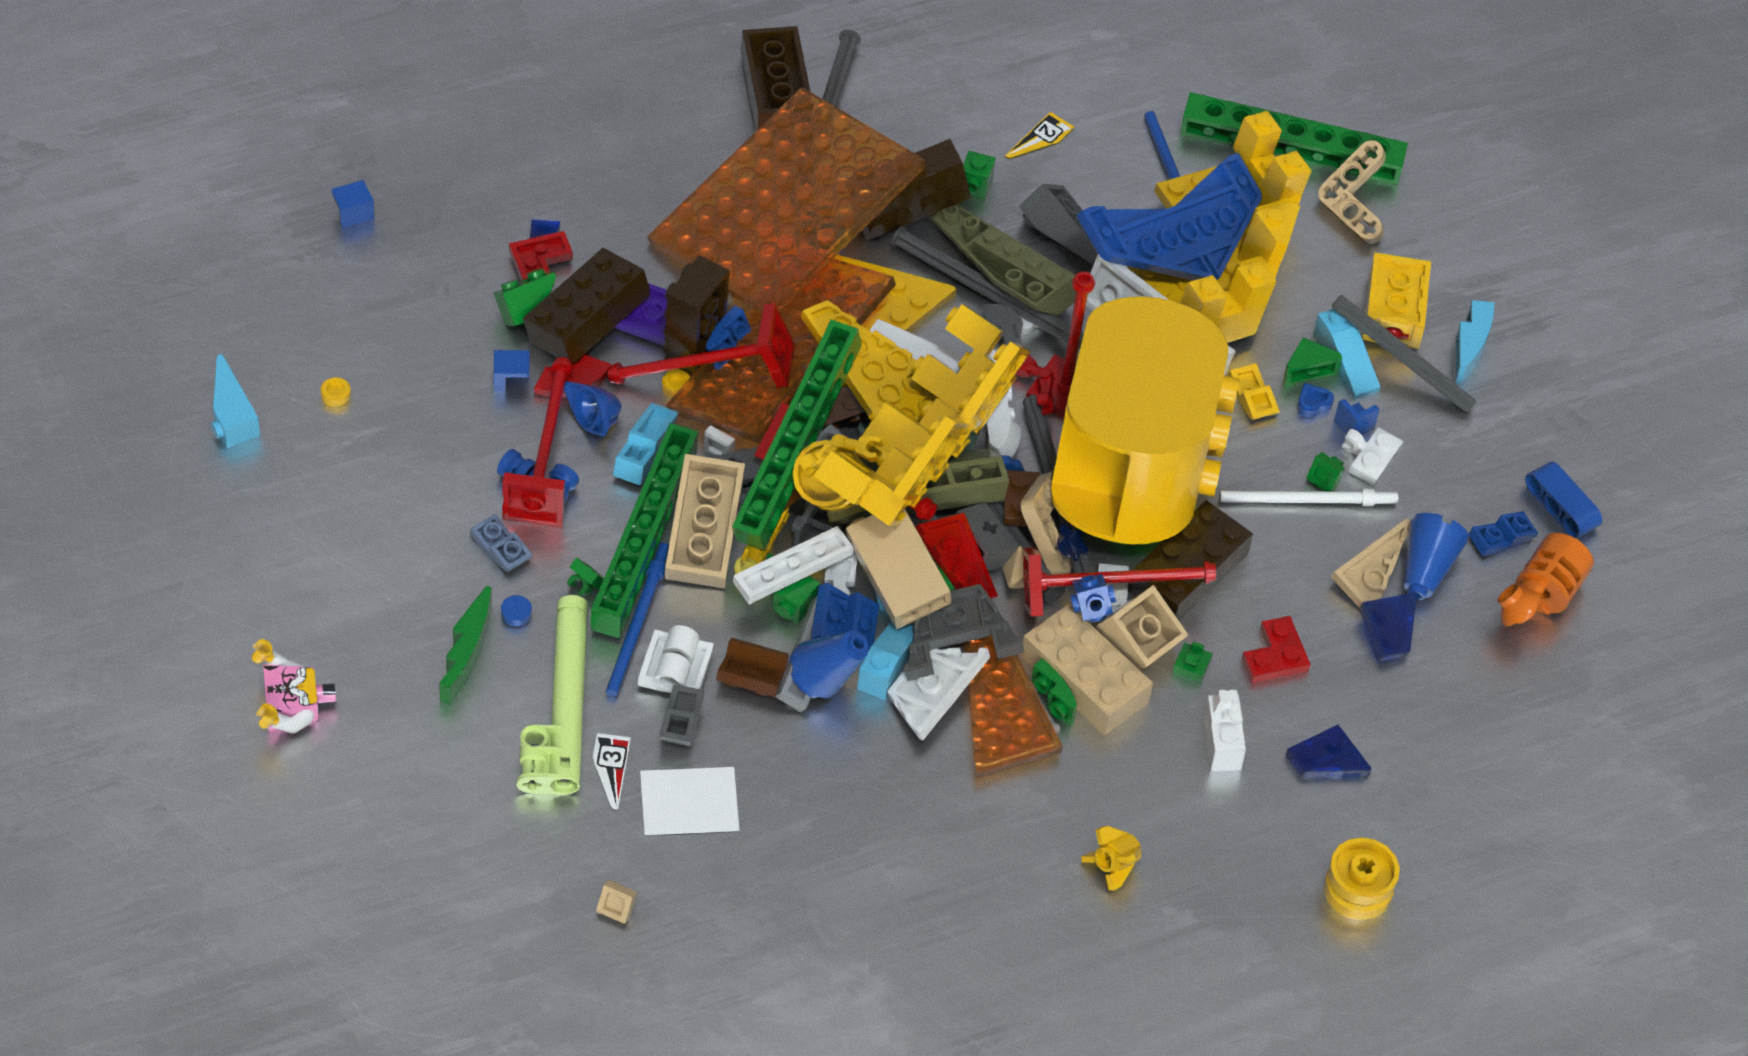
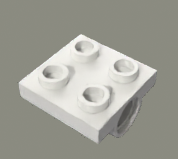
M673 626L670 628L669 633L654 629L638 677V686L670 694L673 684L701 689L714 651V643L699 640L698 633L687 626Z

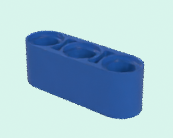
M1548 462L1525 476L1528 490L1568 535L1579 538L1601 526L1602 515L1599 509L1556 462Z

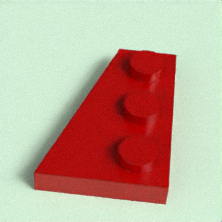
M965 513L915 526L927 550L956 590L980 584L991 600L998 597Z

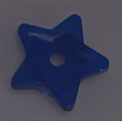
M1065 525L1060 526L1062 535L1057 539V545L1064 556L1077 561L1080 554H1087L1089 552L1082 542L1079 529L1071 531Z

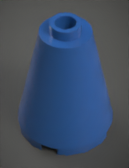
M1418 513L1410 522L1404 588L1412 598L1424 600L1425 598L1432 597L1466 546L1469 534L1458 522L1452 520L1450 525L1442 521V515L1433 513Z
M851 630L802 642L794 648L790 656V663L792 662L794 671L791 673L793 681L803 693L811 698L821 697L828 699L836 695L867 656L869 650L867 640L861 633Z

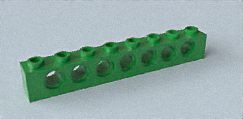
M1189 93L1180 135L1233 147L1244 117L1268 111L1282 130L1273 153L1275 157L1298 151L1306 164L1336 171L1363 143L1370 140L1377 141L1383 147L1386 159L1383 165L1369 179L1394 185L1399 183L1408 146L1407 142L1206 95ZM1367 152L1368 157L1373 159L1378 156L1376 152ZM1361 160L1358 161V163H1360L1363 169L1365 170L1367 168L1366 165L1363 164ZM1355 168L1349 169L1346 172L1347 174L1359 176V170Z
M832 319L830 320L732 525L737 541L765 551L795 488L793 479L795 460L803 449L817 441L862 346L857 328Z
M669 423L591 608L592 631L620 639L646 577L649 562L653 560L676 505L685 454H697V430Z

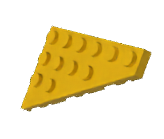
M775 237L756 250L753 255L755 262L812 306L828 300L838 306L842 312L857 318L856 322L869 331L876 320L880 319L910 333L956 296V288L953 285Z

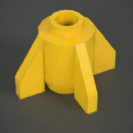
M1102 826L1095 829L1098 845H1100L1096 851L1081 856V859L1085 863L1096 862L1102 871L1110 872L1105 875L1108 890H1115L1123 885L1134 864L1140 860L1142 853L1141 845L1130 833L1110 826Z

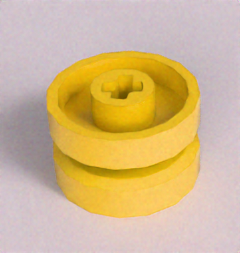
M830 440L813 442L803 449L795 460L793 469L795 488L802 498L822 510L836 512L850 508L854 504L819 481L814 475L808 477L798 463L803 456L809 453L815 454ZM848 450L844 451L864 464L860 456H858L855 452Z
M1360 837L1349 839L1340 844L1332 854L1325 877L1324 892L1327 901L1335 911L1351 919H1373L1384 913L1392 901L1394 890L1399 880L1400 866L1397 857L1388 846L1374 839Z

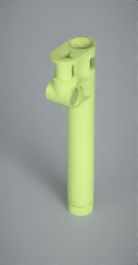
M567 595L561 597L557 602L551 725H529L521 731L519 763L522 766V775L517 778L516 785L518 789L526 793L566 795L575 793L580 788L588 614L587 600L580 596Z

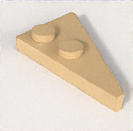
M1408 518L1334 571L1331 576L1369 619L1377 612L1389 577L1393 572L1402 545L1408 535L1411 522Z

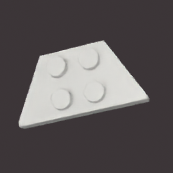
M960 648L933 649L930 653L934 675L907 681L905 671H903L887 691L889 699L920 740L923 741L988 661L990 658L988 649L979 648L978 653H962Z

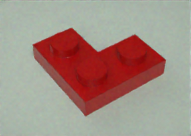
M565 231L509 243V252L520 281L527 279L526 274L536 269L543 268L544 271H550L548 265L573 260V251Z
M1291 616L1262 621L1260 629L1268 647L1245 651L1242 655V661L1251 683L1308 672L1311 665Z

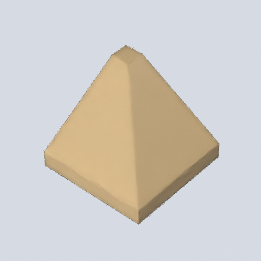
M1022 546L1015 550L1002 567L1010 589H1022L1024 587Z

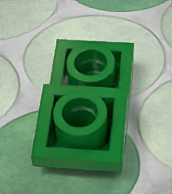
M1041 658L1034 665L1031 682H1033L1035 688L1040 693L1048 695L1046 708L1049 709L1051 714L1055 718L1062 719L1068 725H1071L1075 719L1076 700L1064 679L1050 664Z

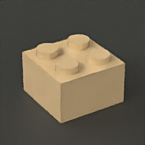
M1154 585L1135 595L1115 610L1113 614L1095 625L1099 633L1140 671L1188 636V633Z

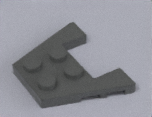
M980 584L950 591L951 604L915 621V634L913 643L909 647L910 656L908 664H905V675L907 681L934 675L930 653L933 649L992 636L997 658L1000 659L1025 653L1022 640L1015 635L1008 621L1004 620L997 606Z

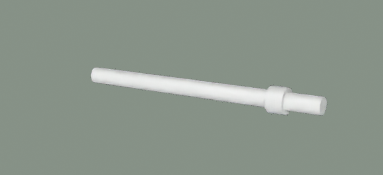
M1361 489V492L1220 491L1219 499L1220 503L1361 504L1362 507H1374L1375 504H1398V492H1375L1374 489Z

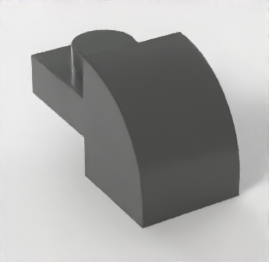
M983 304L981 316L1005 332L997 343L998 347L1002 344L1008 345L1010 341L1021 345L1020 340L1023 327L1021 317L1013 309L1005 305Z
M673 684L668 708L666 707L659 734L660 741L692 746L697 731V722L704 690Z

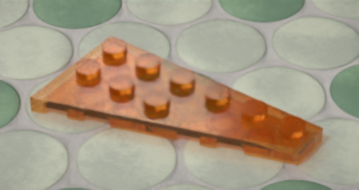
M992 636L964 642L965 653H978L979 648H986L990 654L988 661L968 684L975 779L1062 753L1063 746L1018 655L998 659Z

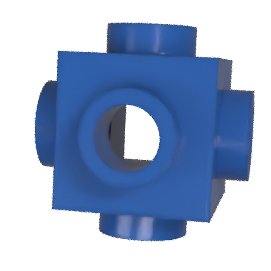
M1102 574L1089 575L1080 580L1072 581L1075 594L1070 595L1074 613H1081L1083 621L1098 622L1104 620L1107 615L1113 614L1111 603L1116 602L1112 584L1106 585Z

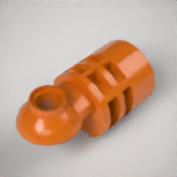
M1550 533L1545 536L1531 559L1525 565L1524 570L1518 575L1515 584L1506 588L1497 599V602L1502 606L1500 615L1502 625L1508 627L1514 624H1522L1530 619L1536 611L1546 615L1564 611L1569 602L1574 598L1576 591L1580 589L1592 571L1594 559L1588 548L1579 540L1567 534Z

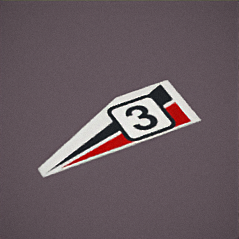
M597 733L592 758L612 809L618 810L631 737Z

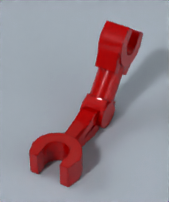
M1029 354L1015 375L1027 378L1032 375L1039 379L1041 393L1037 394L1038 406L1042 405V415L1052 414L1055 410L1051 394L1055 379L1049 367L1044 366L1042 368L1038 366L1036 360Z

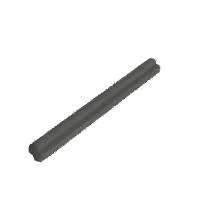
M1340 295L1332 304L1334 310L1464 412L1470 411L1475 405V398L1346 297Z

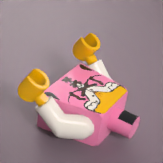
M260 639L253 645L256 651L251 655L252 661L258 664L264 660L266 661V665H263L266 703L261 705L256 712L257 716L262 717L259 721L261 728H268L269 732L282 730L292 734L297 733L319 719L317 703L336 702L335 683L316 685L314 668L306 667L273 651L271 643L265 639Z

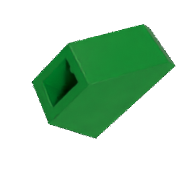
M543 268L536 269L526 274L527 279L520 282L517 279L507 281L501 284V290L493 292L505 325L516 326L524 323L523 318L550 294L556 280L555 272L544 271Z

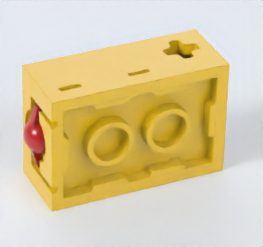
M1374 252L1368 277L1365 313L1409 348L1419 349L1425 329L1431 261ZM1362 332V340L1375 342Z

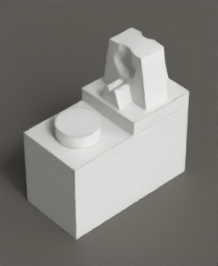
M1233 689L1230 691L1218 690L1216 695H1208L1202 719L1210 771L1241 770L1246 746L1239 694H1237V690Z

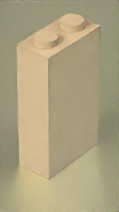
M905 509L903 513L906 514V517L899 526H888L876 516L871 515L867 518L860 517L854 520L850 526L846 527L847 539L853 545L854 553L896 629L951 604V592Z

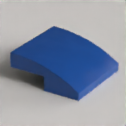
M828 582L819 585L811 639L854 630L865 637L870 650L875 640L879 604L859 592L848 595Z

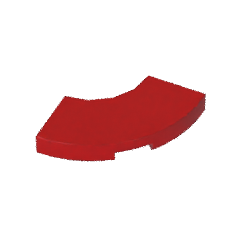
M584 355L579 362L572 365L573 373L570 377L566 378V381L598 386L607 378L608 367L612 366V364ZM545 367L534 387V394L550 397L554 380L551 367ZM563 390L562 398H566V394H565L564 390Z

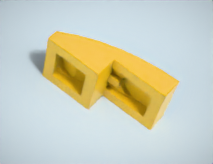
M1256 363L1228 372L1227 376L1240 378L1236 396L1251 420L1280 412L1270 385L1265 386Z

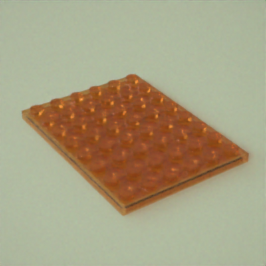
M801 87L659 224L647 238L651 245L684 266L688 263L692 264L697 256L701 255L729 269L728 293H731L733 297L758 313L762 314L764 305L775 303L780 311L926 167V163L922 157Z

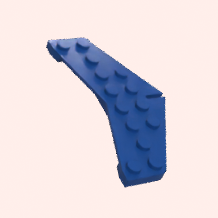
M1239 153L1228 156L1181 201L1168 209H1106L1105 206H1092L1082 210L1076 216L1097 253L1105 261L1192 281L1211 275L1218 280L1246 230L1255 207H1258L1262 194Z

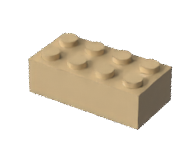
M685 454L665 566L666 580L725 589L734 538L732 525L738 514L745 463Z
M1069 604L1024 635L1023 647L1025 653H1021L1020 657L1032 668L1041 658L1050 664L1070 688L1077 703L1076 710L1104 736L1149 704L1153 682L1088 621H1083L1082 616L1078 612L1074 613L1073 607Z

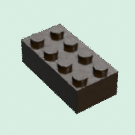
M798 26L742 30L741 56L757 136L812 132L814 105Z
M951 139L844 181L854 218L866 241L971 198L963 162Z
M601 248L523 318L530 343L557 358L565 357L569 359L573 365L651 295L645 270L615 253Z
M698 255L692 264L688 263L684 267L679 280L669 285L665 293V298L667 299V308L664 313L666 327L663 333L665 336V346L663 348L665 359L707 352L706 345L713 330L727 314L729 269ZM708 364L681 368L679 370L687 372L692 382H695Z
M1205 500L1194 511L1193 518L1186 528L1175 536L1163 540L1132 570L1203 567V561H1209V563H1215L1216 581H1211L1210 584H1204L1203 579L1128 583V593L1135 596L1154 585L1179 621L1249 554L1253 533Z

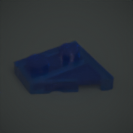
M1416 593L1366 601L1359 607L1379 661L1406 657L1409 654L1416 607Z
M1339 724L1288 748L1285 755L1303 779L1318 778L1320 776L1342 778L1343 773H1360V777H1367L1372 770Z

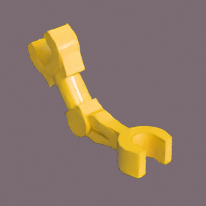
M836 434L822 449L815 454H806L798 463L808 477H811L817 472L814 466L824 452L829 454L831 450L837 452L853 451L869 462H878L879 456L877 453L869 452V449L872 446L882 447L883 442L877 436L859 437V440Z
M789 508L782 513L765 551L747 545L744 548L741 560L753 559L757 561L756 564L765 561L767 554L771 553L778 534L789 519Z

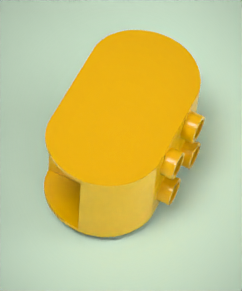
M1139 296L1108 301L1098 306L1088 317L1068 396L1050 492L1056 510L1076 528L1095 537L1117 543L1148 544L1159 542L1175 536L1187 527L1193 518L1198 494L1215 496L1222 462L1207 459L1206 456L1223 457L1232 416L1218 414L1216 411L1232 414L1240 378L1224 375L1229 352L1227 341L1220 329L1209 318L1193 308L1178 302Z

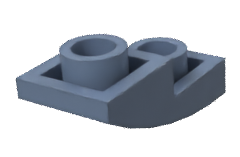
M496 514L470 529L469 534L477 544L507 573L533 556L515 532L511 534Z

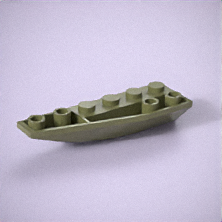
M953 205L931 215V220L997 287L1035 310L1056 316L1074 304L1076 291L1072 287V281L1076 275L958 205Z
M991 448L961 452L957 458L951 455L947 462L949 467L936 483L929 480L925 487L928 491L921 499L923 500L926 497L932 499L933 503L937 505L936 510L977 505L984 502L1004 501L1009 478L1002 456ZM853 505L848 509L836 512L826 510L830 526L852 523L860 517L867 518L873 515L860 505ZM909 507L905 508L907 514H915L917 512Z

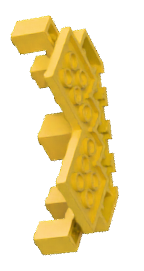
M1268 111L1244 117L1233 145L1234 151L1239 153L1259 187L1262 199L1258 207H1255L1252 218L1221 277L1216 280L1211 275L1192 281L1127 266L1130 271L1168 300L1193 308L1209 318L1223 333L1227 343L1255 335L1277 282L1275 278L1288 247L1300 209L1299 203L1312 171L1298 151L1274 156L1273 153L1282 130ZM1217 166L1156 183L1154 192L1166 209L1173 207Z
M961 304L959 308L955 306L945 319L948 323L945 329L974 349L972 353L967 351L958 363V367L961 368L960 371L957 373L931 354H927L925 358L920 356L911 369L914 372L911 379L938 397L934 402L929 400L919 414L923 417L921 421H916L889 402H884L882 406L878 404L869 415L868 419L871 420V423L861 437L877 436L882 440V447L872 446L869 449V452L877 453L879 456V460L876 463L880 466L878 470L874 472L847 452L841 451L838 453L832 450L829 454L824 452L814 466L817 469V472L814 474L815 478L852 504L860 505L888 526H899L906 517L903 510L908 505L913 508L928 491L925 487L929 480L936 483L949 467L947 462L950 456L953 455L957 458L969 444L970 440L968 437L970 433L974 431L978 434L1016 380L1017 377L1014 375L1031 352L1022 345L1010 341L1008 345L1002 344L993 357L996 362L988 358L1005 332L966 305Z

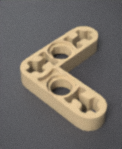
M1372 140L1363 143L1320 186L1318 191L1319 199L1323 205L1367 244L1379 242L1385 232L1380 220L1353 196L1385 162L1386 154L1383 147L1377 141ZM1367 152H1376L1378 156L1373 159L1368 157ZM1359 160H1361V162L1366 165L1367 168L1365 170L1363 169L1361 164L1358 163ZM1349 169H1358L1359 176L1354 181H1347L1345 179V173ZM1339 180H1341V182L1343 183V185H1344L1345 187H1347L1345 190L1343 189L1342 186H1339V184H1338V181H1339ZM1327 192H1336L1337 197L1335 199L1328 197ZM1356 206L1359 211L1354 218L1348 219L1344 217L1346 208ZM1363 219L1370 227L1375 228L1376 232L1374 234L1367 233L1361 224Z
M1054 471L1038 476L1021 500V511L1046 567L1052 574H1068L1071 572V560L1050 515L1055 507L1050 493Z

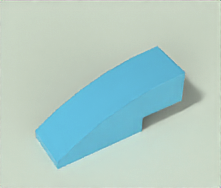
M1472 300L1467 315V322L1460 321L1455 338V384L1461 385L1467 379L1482 356L1494 317L1495 302Z
M651 403L630 430L627 443L616 456L613 476L641 485L650 471L669 423H676L679 412Z

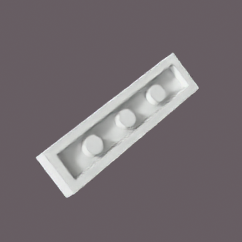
M836 526L734 575L733 583L748 604H751L853 555L854 547L840 528Z

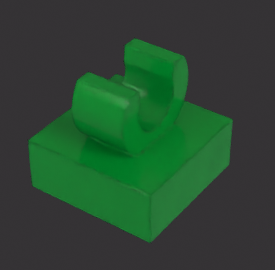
M1321 452L1316 455L1306 479L1323 491L1334 492L1346 469L1343 467L1344 462L1336 456L1330 458Z
M576 557L569 567L577 574L569 577L567 585L574 589L582 581L583 587L578 594L586 598L591 594L592 586L600 589L604 577L589 564Z
M1193 641L1192 645L1184 642L1172 672L1201 683L1212 660L1213 653L1204 650L1205 646Z

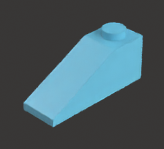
M1334 309L1319 313L1313 336L1318 344L1341 353L1343 358L1338 375L1353 398L1356 399L1379 391L1380 384L1358 328Z
M223 354L217 355L213 401L214 421L211 422V428L216 439L221 438L226 448H230L260 436L259 418Z
M892 621L873 643L859 668L858 690L886 700L888 697L887 691L897 680L910 655L909 647L913 643L915 634L913 624L909 623L896 629Z

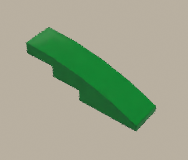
M487 585L453 627V647L446 655L447 674L439 683L440 701L451 706L467 682L479 658L488 631L492 609V588Z

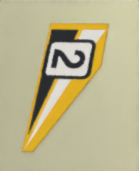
M1049 112L1005 156L1010 159L1059 143L1074 126Z

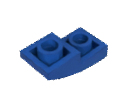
M735 305L721 319L707 342V352L736 347L735 344L751 331L742 308ZM730 360L715 362L712 365L714 369L719 370Z
M1524 511L1500 515L1496 523L1474 526L1468 534L1484 557L1526 543L1535 538L1538 532Z

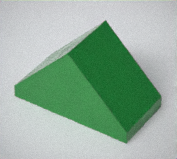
M1303 337L1286 365L1282 384L1284 387L1338 376L1343 357L1341 353Z

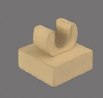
M608 880L603 886L596 912L625 924L630 919L637 892Z

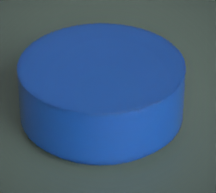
M513 595L502 602L501 617L506 624L518 627L530 621L532 605L527 598Z

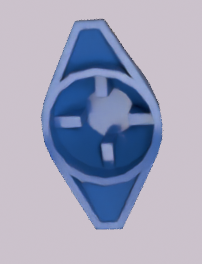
M566 381L564 392L577 422L584 430L601 437L606 436L609 428L617 422L622 406L619 399L603 388Z

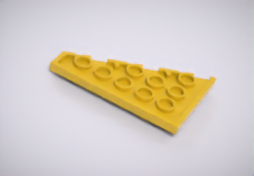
M828 300L802 311L801 318L818 343H820L831 319L859 330L862 346L845 383L868 416L878 404L882 406L884 402H889L916 421H921L923 417L919 414L929 400L934 402L938 397L911 379L914 374L911 369L917 361L912 358L913 354L898 347L895 342L876 330L872 333L856 322L857 318L842 312L838 306Z

